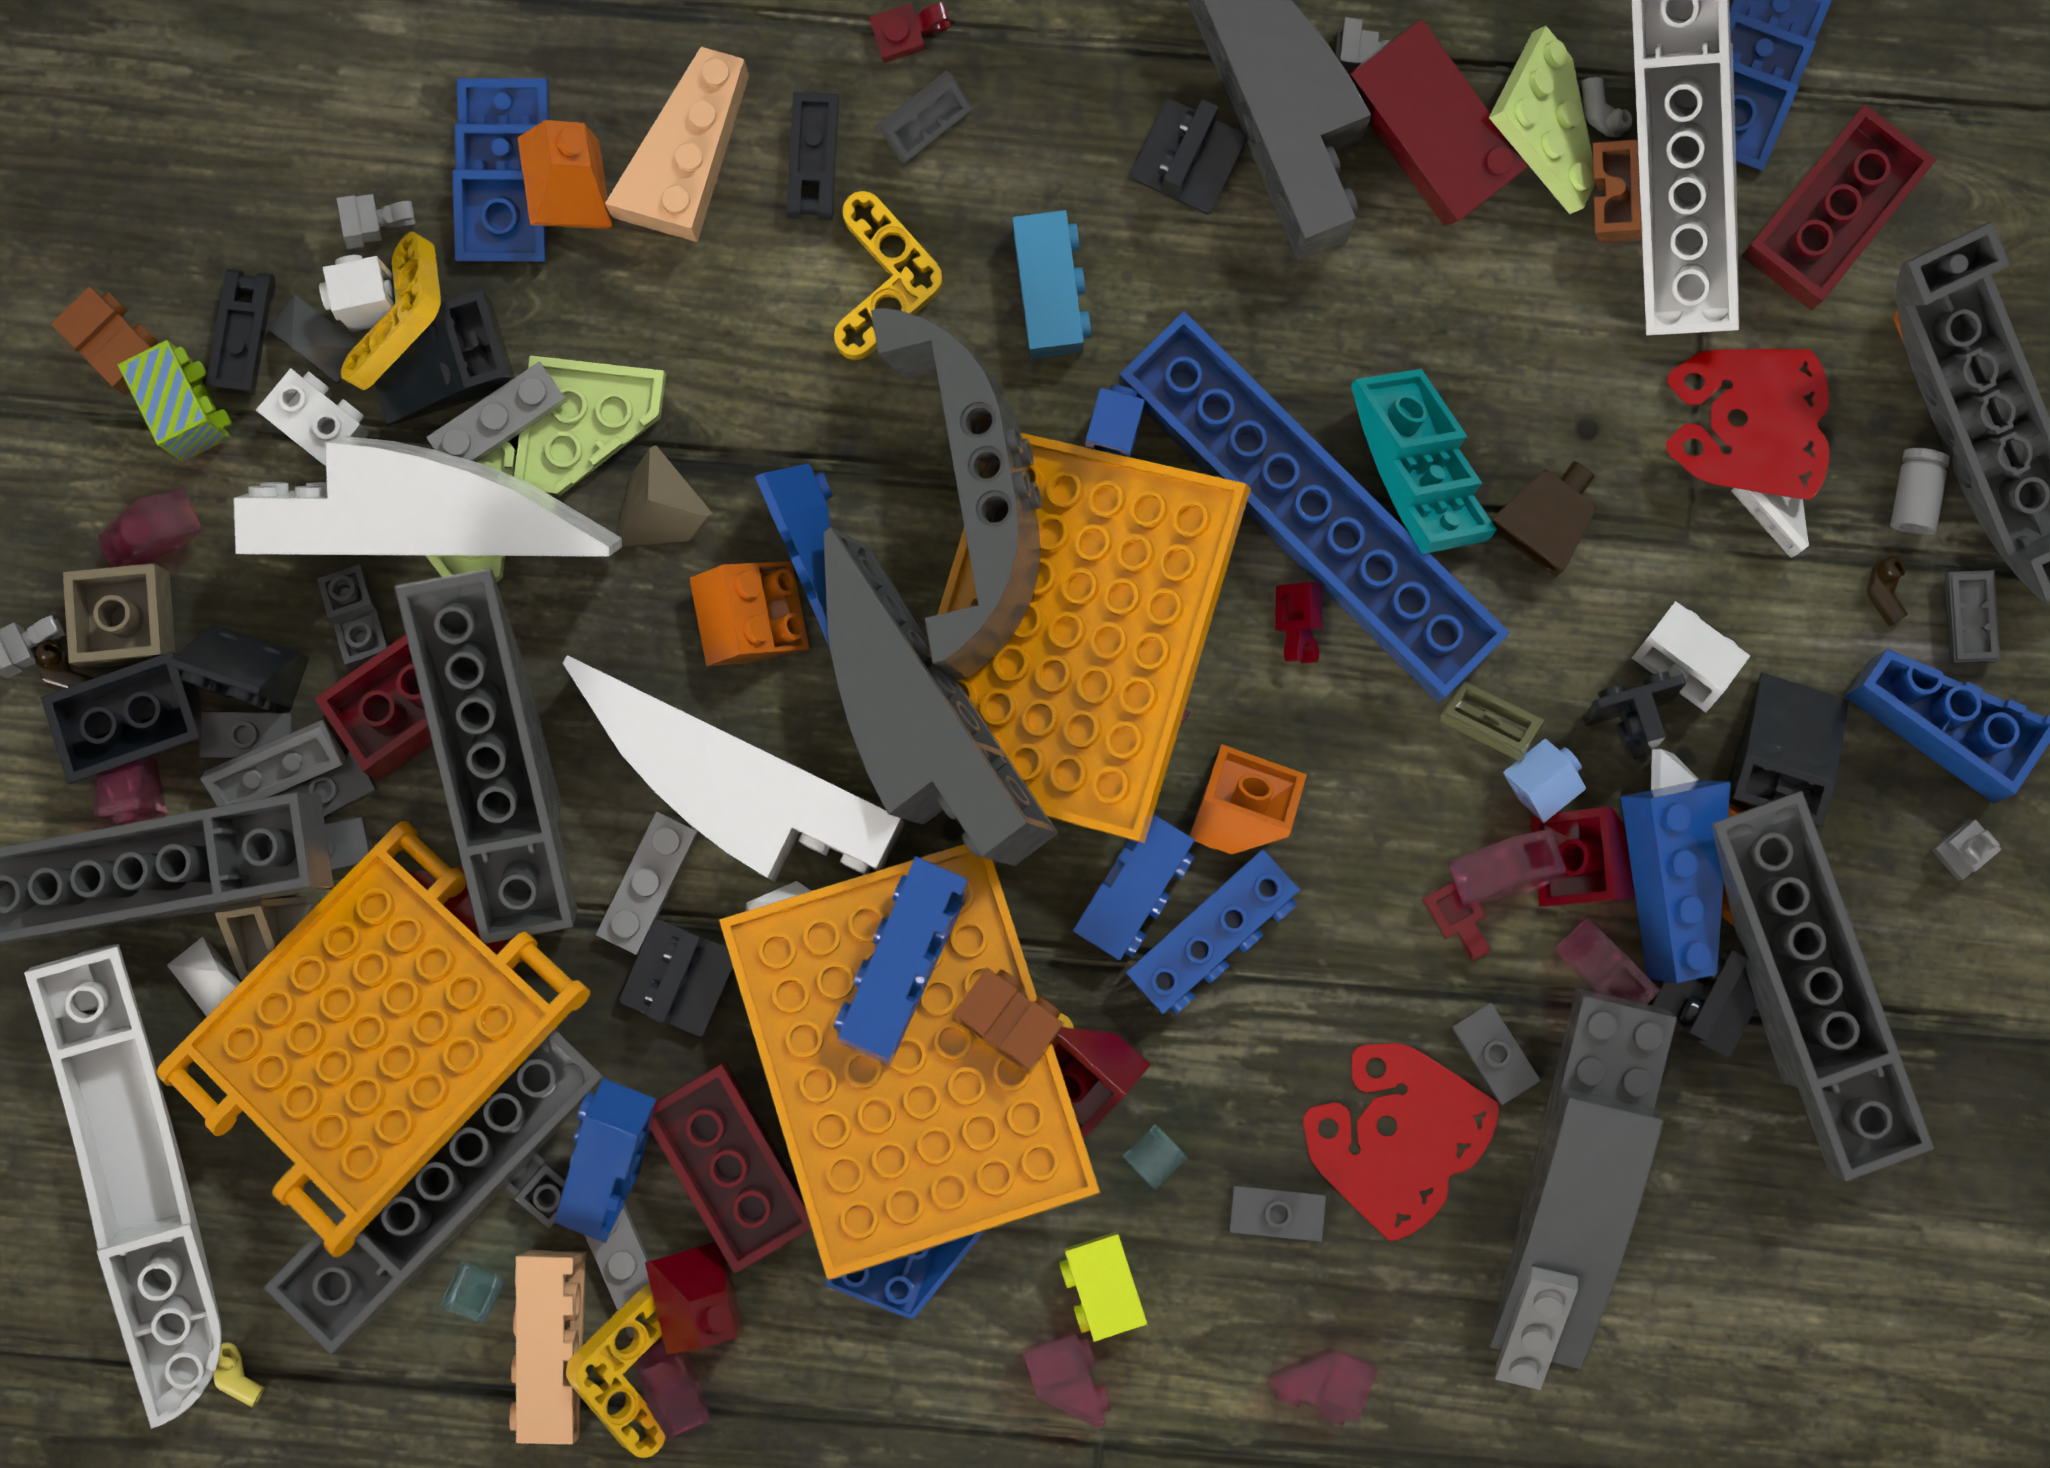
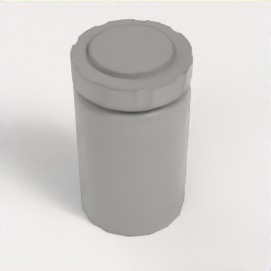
M1908 448L1903 453L1902 461L1904 463L1900 468L1890 526L1896 530L1911 534H1935L1939 522L1947 478L1946 468L1949 467L1950 456L1934 449Z

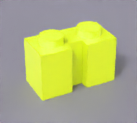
M1117 1231L1065 1248L1067 1259L1060 1261L1059 1264L1067 1289L1074 1286L1077 1287L1082 1304L1073 1306L1081 1333L1091 1331L1095 1342L1147 1325Z

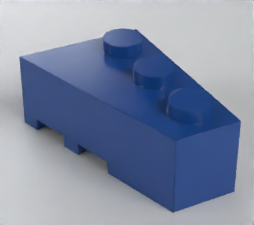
M1153 814L1145 844L1133 840L1128 841L1074 928L1073 933L1117 961L1121 960L1124 953L1133 958L1146 937V934L1139 930L1148 915L1157 919L1170 898V895L1163 890L1171 877L1175 876L1181 880L1193 861L1194 856L1188 853V850L1195 839Z
M604 1078L596 1094L590 1092L586 1094L577 1119L581 1120L573 1140L577 1144L570 1159V1168L554 1223L601 1242H607L642 1169L656 1102L655 1098Z

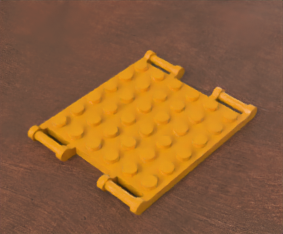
M407 821L396 824L160 1064L156 1071L157 1077L166 1086H174L206 1119V1127L215 1136L227 1133L234 1126L237 1116L244 1111L295 1163L274 1186L272 1194L282 1205L289 1204L324 1240V1248L336 1258L350 1250L355 1242V1237L567 1015L584 1005L590 996V990L581 981H572L537 948V941L528 932L517 934L496 955L458 920L443 904L449 898L457 896L466 887L465 874L456 867H449L417 837V830ZM405 850L437 880L428 890L393 859L399 851ZM524 961L559 994L550 1004L512 970L519 962ZM193 1061L227 1094L219 1104L187 1073L188 1066ZM310 1179L346 1215L338 1225L303 1191L304 1185Z

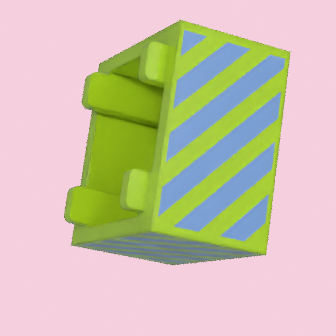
M165 340L117 364L156 444L180 461L184 462L231 438L226 427L230 426L232 421L224 409L217 411L202 380L208 374L203 363L200 361L194 363L183 347L177 348L170 341Z

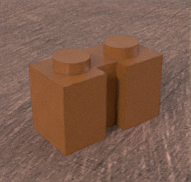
M1638 140L1593 143L1594 181L1598 190L1606 189V196L1594 197L1595 234L1599 243L1642 240Z
M89 286L51 325L113 388L126 396L131 391L117 364L155 346L159 341L140 322L133 327L123 317L128 309L113 294L107 291L101 296Z
M986 968L954 1011L953 1020L1029 1075L1061 1032L1064 1023L1057 1019L1061 1013L1056 1007L1041 997H1037L1035 1001L1031 1002L1018 991L1023 985L1008 972L1000 969L996 974L989 968Z

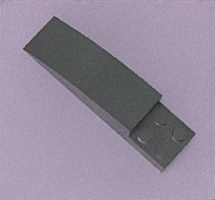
M1187 0L1241 130L1247 135V144L1297 261L1347 242L1356 220L1355 214L1359 213V208L1352 190L1349 187L1343 189L1337 173L1341 172V165L1336 151L1361 142L1371 117V113L1351 77L1322 35L1292 0Z
M832 527L828 528L823 532L828 640L837 685L854 741L867 774L888 815L924 825L944 810L950 818H957L965 830V833L962 834V839L975 856H982L994 862L999 861L1016 866L1057 835L1058 831L958 681L932 662L928 636L869 547Z
M489 568L396 586L395 590L481 941L486 944L512 939L521 932H528L530 935L574 927L577 904L558 827L562 805L530 684L492 569Z
M1802 791L1711 823L1736 935L1742 955L1749 958L1745 967L1783 1084L1797 1087L1830 1176L1843 1181H1849L1933 1150L1934 1146Z
M296 792L1 847L0 944L215 912V907L271 899L273 897L334 887L321 795Z
M1576 988L1491 1334L1490 1348L1502 1349L1531 1266L1578 1277V1291L1551 1362L1581 1369L1616 1280L1640 1206L1663 1124V1119L1654 1108L1677 1019L1668 1009Z
M554 1029L355 1237V1242L350 1250L340 1257H333L324 1248V1240L316 1234L277 1273L264 1289L330 1355L341 1353L407 1284H415L541 1150L583 1102L588 1092L591 1093L604 1077ZM340 1210L331 1220L338 1225L346 1215Z

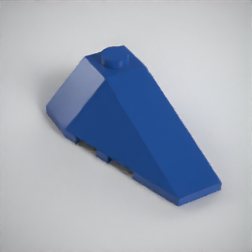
M809 463L755 476L756 481L829 645L823 532L832 527L831 514L826 500L834 496L824 473L821 472L814 475Z

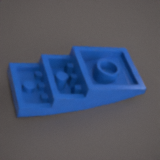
M1733 0L1730 7L1731 44L1733 43L1736 161L1764 171L1799 88V81L1815 46V39L1832 0Z
M457 78L456 170H452L455 261L545 262L548 226L530 225L517 137L542 121L550 120L549 79Z

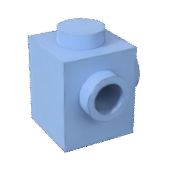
M1546 738L1527 752L1522 762L1517 760L1503 772L1517 799L1543 823L1586 790L1578 774V771L1582 769L1578 759L1568 748L1564 747L1559 750Z

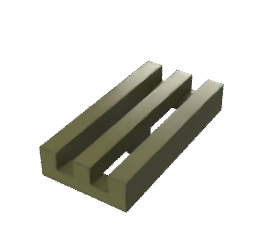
M1462 680L1441 713L1440 722L1520 762L1523 761L1527 749L1531 748L1536 735L1541 732L1544 725V719L1465 680ZM1466 698L1527 728V731L1524 732L1502 721L1501 717L1489 711L1484 712L1462 700Z

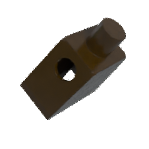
M1575 461L1571 463L1561 478H1558L1546 469L1543 470L1491 520L1497 529L1495 533L1554 577H1557L1568 566L1596 510L1594 503L1582 495L1594 480V474L1588 468Z

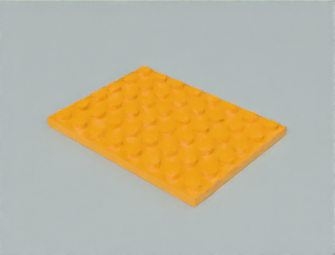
M1021 433L1023 439H1028L1032 449L1034 464L1028 466L1030 482H1036L1042 502V508L1036 510L1040 535V560L1033 597L1020 625L1006 645L981 669L968 678L957 681L1049 818L1145 844L1251 488L1246 483ZM965 527L937 615L978 605Z
M966 844L921 857V859L968 879L967 898L890 1066L839 1044L837 1036L840 1030L833 1028L843 1003L852 1004L859 988L853 985L856 974L864 959L871 960L877 944L873 943L877 928L883 917L889 919L895 905V901L892 900L895 889L902 875H908L914 860L719 919L828 1281L1100 1193L1053 1045H1050L1028 1075L953 1020L954 1011L986 968H989L996 974L1000 969L1008 972L1023 985L1018 991L1031 1002L1037 999L994 863L991 859L975 856Z

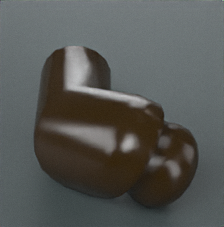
M1889 556L1886 559L1878 560L1872 567L1867 586L1869 599L1888 626L1895 624L1908 615L1895 595L1899 578L1905 575L1906 572L1904 562L1897 556Z
M48 639L37 645L34 656L35 663L46 686L60 691L93 679L92 677L71 671L66 655L58 642Z

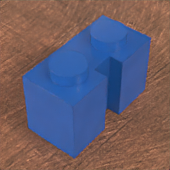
M1111 385L1110 390L1100 387L1085 447L1131 457L1142 419L1145 399L1138 398L1137 391L1125 386Z

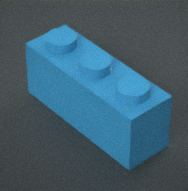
M1066 210L1012 217L1030 359L1083 353V339L1091 338V328L1088 311L1080 312L1078 295L1085 294L1083 268H1074L1072 251L1080 250L1077 224H1068Z

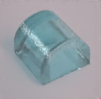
M1156 1124L1123 1155L1126 1161L1155 1190L1188 1158Z
M460 1261L440 1305L446 1310L485 1324L505 1281L485 1268L466 1261Z

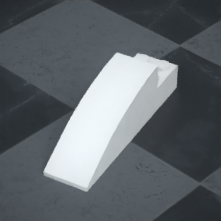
M1632 0L1646 335L1739 330L1733 43L1731 44L1729 0Z
M350 436L326 442L327 482L306 483V486L295 487V491H289L288 483L265 482L260 483V486L248 487V494L234 498L236 554L610 556L622 547L621 537L529 482L478 462L442 451L395 441Z
M568 655L566 656L563 665L620 754L654 792L691 826L725 852L776 882L800 833L801 836L798 841L802 845L827 856L830 849L843 854L840 860L843 865L863 875L869 874L871 869L879 871L884 868L905 825L901 818L888 815L886 810Z

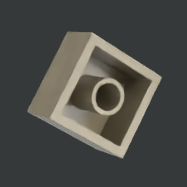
M143 564L63 572L68 660L70 664L83 669L128 666L171 651L175 653L171 583L168 570L156 564Z

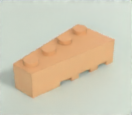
M700 47L605 202L612 218L698 242L749 78L743 58Z
M530 1250L516 1256V1308L513 1318V1333L516 1336V1355L513 1356L511 1367L512 1383H516V1402L511 1403L509 1415L510 1430L516 1431V1443L573 1445L580 1437L581 1397L570 1385L566 1376V1368L571 1357L583 1346L587 1251Z

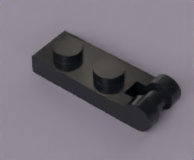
M793 92L787 218L801 219L803 214L818 215L819 220H833L839 114L838 94ZM803 185H818L819 197H803Z
M226 270L206 380V387L210 391L255 396L270 302L275 293L274 274L259 272L255 277L244 275L242 270ZM243 293L253 294L252 303L239 302V299Z

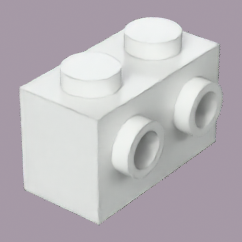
M347 255L336 259L335 265L323 267L326 282L319 284L323 305L326 310L331 309L335 319L341 320L351 332L373 328L396 303L393 274L378 256L362 258L360 255Z
M290 368L256 411L326 466V442L346 436L366 438L370 432L359 423L364 415L344 399L338 405L325 396L330 388L309 371L302 378Z
M1675 601L1632 659L1653 674L1669 672L1670 677L1684 675L1686 685L1679 693L1706 713L1724 693L1750 655L1740 649L1733 640L1724 637L1702 621L1696 613L1687 610Z

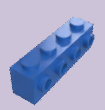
M1262 849L1133 965L1125 975L1160 1014H1164L1170 1009L1176 1015L1196 997L1190 991L1191 988L1203 978L1209 984L1213 982L1230 966L1224 959L1238 947L1245 953L1264 935L1258 929L1272 916L1278 923L1298 905L1292 897L1300 889Z

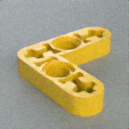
M866 191L855 192L844 202V221L851 233L891 277L846 315L835 328L834 339L837 349L844 357L852 360L863 359L877 348L875 332L871 326L863 333L864 345L861 347L854 343L848 347L844 345L847 342L845 332L850 328L854 332H859L864 328L867 322L862 316L865 313H869L872 320L871 310L876 309L881 299L886 297L895 298L902 306L901 311L916 315L939 294L943 284L941 269L880 199ZM857 205L864 209L871 205L873 207L871 210L872 219L879 227L882 226L884 221L889 223L878 229L872 240L867 237L873 234L872 227L864 219H860L857 222L854 221L856 217L854 208ZM891 235L901 237L906 243L905 251L895 258L886 257L880 250L883 239ZM914 253L919 256L913 259V265L922 274L928 271L932 272L930 276L932 286L927 289L923 285H919L916 288L912 286L915 282L914 275L907 266L903 268L901 273L896 270L906 265Z
M416 232L406 234L398 243L392 256L396 303L350 351L341 368L342 379L361 390L368 389L432 323L439 311L441 296L435 247L433 243Z
M650 1283L643 1286L571 1357L566 1368V1376L570 1385L620 1445L640 1458H647L657 1453L663 1446L666 1437L665 1427L661 1420L623 1376V1373L662 1336L658 1316L655 1312L656 1308L653 1303ZM638 1315L642 1316L641 1320L648 1324L646 1327L635 1320ZM632 1327L634 1330L633 1341L627 1348L617 1350L615 1347L617 1334L623 1328ZM590 1364L594 1366L595 1374L604 1381L599 1387L587 1379L588 1374L585 1369ZM624 1392L626 1396L624 1407L618 1413L609 1415L607 1412L608 1400L615 1393ZM633 1420L645 1428L644 1432L647 1436L643 1441H639L637 1432L628 1425Z

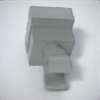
M1345 17L1338 29L1335 55L1347 73L1351 72L1389 42V40L1379 42V32L1362 30V19Z
M373 194L337 198L346 249L365 247L364 243L382 240L379 227L407 228L416 225L412 201L396 202L384 206L382 209H376Z
M52 615L47 616L27 628L26 631L16 623H11L1 628L0 675L8 679L24 671L25 668L36 664L34 647L48 639L57 641L66 636L59 619L54 620Z
M1969 819L1961 823L1931 850L1956 880L1961 881L1972 872H1976L2002 849L1999 847V842L1987 829L1984 830L1977 820Z

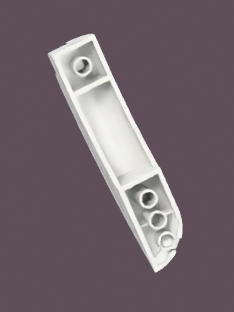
M112 944L81 951L77 955L31 967L24 974L52 1061L77 1153L98 1246V1258L152 1429L171 1421L185 1412L201 1396L210 1382L219 1360L222 1331L201 1234L160 1079L156 1075L157 1069L119 944Z

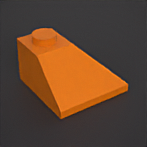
M544 120L517 137L530 225L609 229L612 227L611 215L605 205L608 195L600 142L585 123Z
M1221 744L1189 836L1195 839V842L1229 854H1235L1288 838L1307 774Z

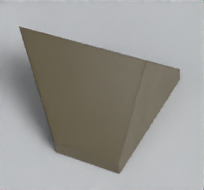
M655 445L649 448L631 474L616 535L622 538V547L686 542L696 537L713 513Z
M322 895L262 899L215 907V916L240 980L245 979L319 903Z

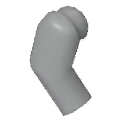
M1592 77L1581 81L1585 120L1607 137H1620L1624 132L1628 131L1632 125L1631 114L1626 109H1615L1606 103L1604 79Z

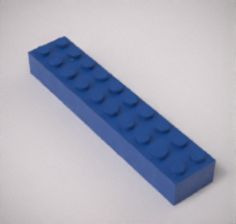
M1185 311L1119 374L1118 385L1137 391V397L1145 399L1143 411L1208 475L1246 483L1251 488L1244 511L1316 583L1323 584V589L1437 703L1441 702L1510 634L1430 553L1422 554L1410 533Z

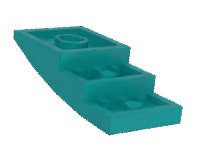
M1417 369L1355 379L1351 384L1362 428L1378 472L1401 520L1420 552L1426 554L1489 541L1497 529L1474 496L1482 482L1459 449L1468 436L1423 370Z

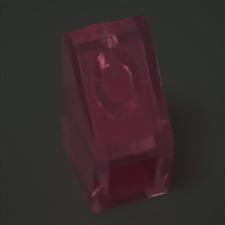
M183 489L137 499L98 537L101 542L102 553L105 559L110 562L111 567L148 564L182 549L202 531V528L186 491Z
M146 758L98 775L94 801L95 817L112 820V824L116 826L154 819L153 816L166 814L167 809L157 760Z
M1551 829L1513 836L1453 859L1448 863L1463 906L1539 890L1567 872Z
M1588 918L1553 949L1596 993L1647 1004L1660 992L1658 987Z
M1076 1330L1023 1348V1355L1039 1399L1097 1428L1106 1425L1103 1413L1110 1411L1111 1406L1103 1383L1095 1386L1093 1384L1088 1368L1095 1366L1096 1362L1088 1338L1079 1341Z
M661 1336L636 1361L647 1407L666 1438L669 1439L710 1421V1416L702 1386L687 1351L667 1355L663 1337Z
M1329 1347L1270 1373L1267 1383L1271 1388L1276 1389L1274 1395L1276 1399L1299 1408L1302 1401H1306L1320 1407L1317 1415L1334 1423L1344 1425L1346 1418L1355 1422L1359 1421L1378 1369L1371 1363Z

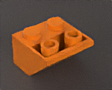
M792 561L723 564L689 578L706 666L743 664L810 649Z

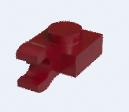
M944 2L928 6L916 15L911 3L869 17L884 63L925 50L923 36L951 28Z
M1306 582L1276 586L1275 631L1286 632L1284 659L1286 662L1300 661L1301 664L1318 663L1319 646L1312 635V630L1322 629L1323 584Z
M1463 876L1422 899L1443 938L1446 940L1457 933L1463 948L1472 962L1491 951L1475 924L1486 917V914Z

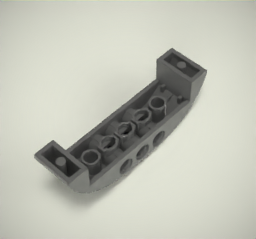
M1988 222L1903 263L1897 281L1899 324L1915 379L1945 452L1950 456L1949 462L1974 515L1989 540L2015 575L2038 598L2044 602H2049L2050 417L1991 275L2010 266L1993 222Z
M886 308L871 310L878 354L903 379L937 371L978 605L926 617L925 622L932 662L956 680L968 678L985 666L1006 645L1020 625L1033 597L1040 560V535L1036 510L1042 508V502L1036 482H1030L1028 466L1034 464L1032 449L1028 439L1022 438L1017 417L1006 394L984 366L953 335L925 318L903 311Z

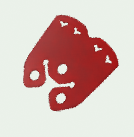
M1716 349L1703 351L1675 367L1668 374L1667 383L1683 402L1690 405L1702 404L1722 386L1721 383L1724 380H1729L1733 384L1731 389H1726L1711 404V429L1725 445L1732 448L1731 454L1721 453V447L1702 426L1697 424L1681 426L1666 441V450L1669 455L1693 476L1715 485L1803 500H1810L1817 494L1823 485L1829 463V444L1817 426L1818 421L1825 415L1829 407V389L1823 366L1810 349ZM1804 362H1807V370L1811 372L1812 377L1799 371ZM1690 373H1697L1703 377L1704 386L1699 390H1692L1685 385V377ZM1813 391L1815 393L1811 398L1813 407H1810L1803 397ZM1738 409L1745 412L1748 417L1747 423L1740 427L1730 424L1728 421L1730 411ZM1689 439L1700 441L1703 445V452L1698 456L1688 455L1683 449L1685 441ZM1810 441L1813 442L1811 451L1815 457H1811L1809 453L1803 451ZM1812 472L1811 477L1807 478V487H1804L1799 476Z
M1397 1043L1366 1044L1358 1047L1352 1053V1081L1360 1091L1367 1093L1395 1088L1398 1084L1403 1083L1408 1088L1407 1093L1404 1095L1397 1093L1373 1099L1357 1120L1358 1145L1361 1149L1357 1155L1349 1152V1145L1352 1144L1350 1112L1342 1104L1333 1102L1309 1108L1304 1115L1303 1126L1310 1159L1320 1174L1389 1241H1393L1413 1234L1440 1210L1447 1198L1449 1177L1471 1168L1486 1150L1497 1126L1499 1108L1497 1101L1414 1048ZM1372 1058H1380L1385 1062L1386 1072L1380 1078H1372L1366 1071V1064ZM1486 1111V1115L1481 1119L1482 1128L1478 1129L1473 1116ZM1383 1116H1391L1397 1123V1129L1391 1136H1383L1377 1130V1122ZM1326 1118L1335 1120L1339 1127L1337 1135L1330 1139L1322 1137L1318 1131L1319 1123ZM1457 1143H1470L1471 1146L1463 1149L1461 1157L1458 1158L1456 1156L1458 1152ZM1433 1188L1434 1191L1426 1197V1204H1422V1197L1419 1192ZM1397 1213L1411 1216L1409 1220H1403L1398 1227H1395Z

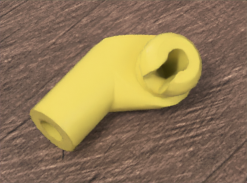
M229 1342L221 1343L219 1360L213 1374L214 1384L220 1391L253 1408L261 1398L265 1387L245 1377L242 1358L238 1348Z

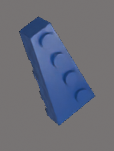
M1889 649L1867 662L1844 696L1994 804L2017 793L2050 743L2049 715L2043 717L2026 710L2027 706L2010 699L2005 701L1983 692V688L1969 682L1961 683L1944 676L1943 672Z
M1698 780L1621 796L1648 979L1680 983L1717 974L1724 880L1711 823L1728 818L1730 782Z
M915 856L908 875H902L892 897L895 905L889 919L883 917L873 938V943L877 944L872 958L870 961L864 959L856 974L853 985L859 988L852 1004L844 1002L837 1015L833 1028L840 1030L837 1036L839 1044L884 1064L891 1065L967 898L968 879Z

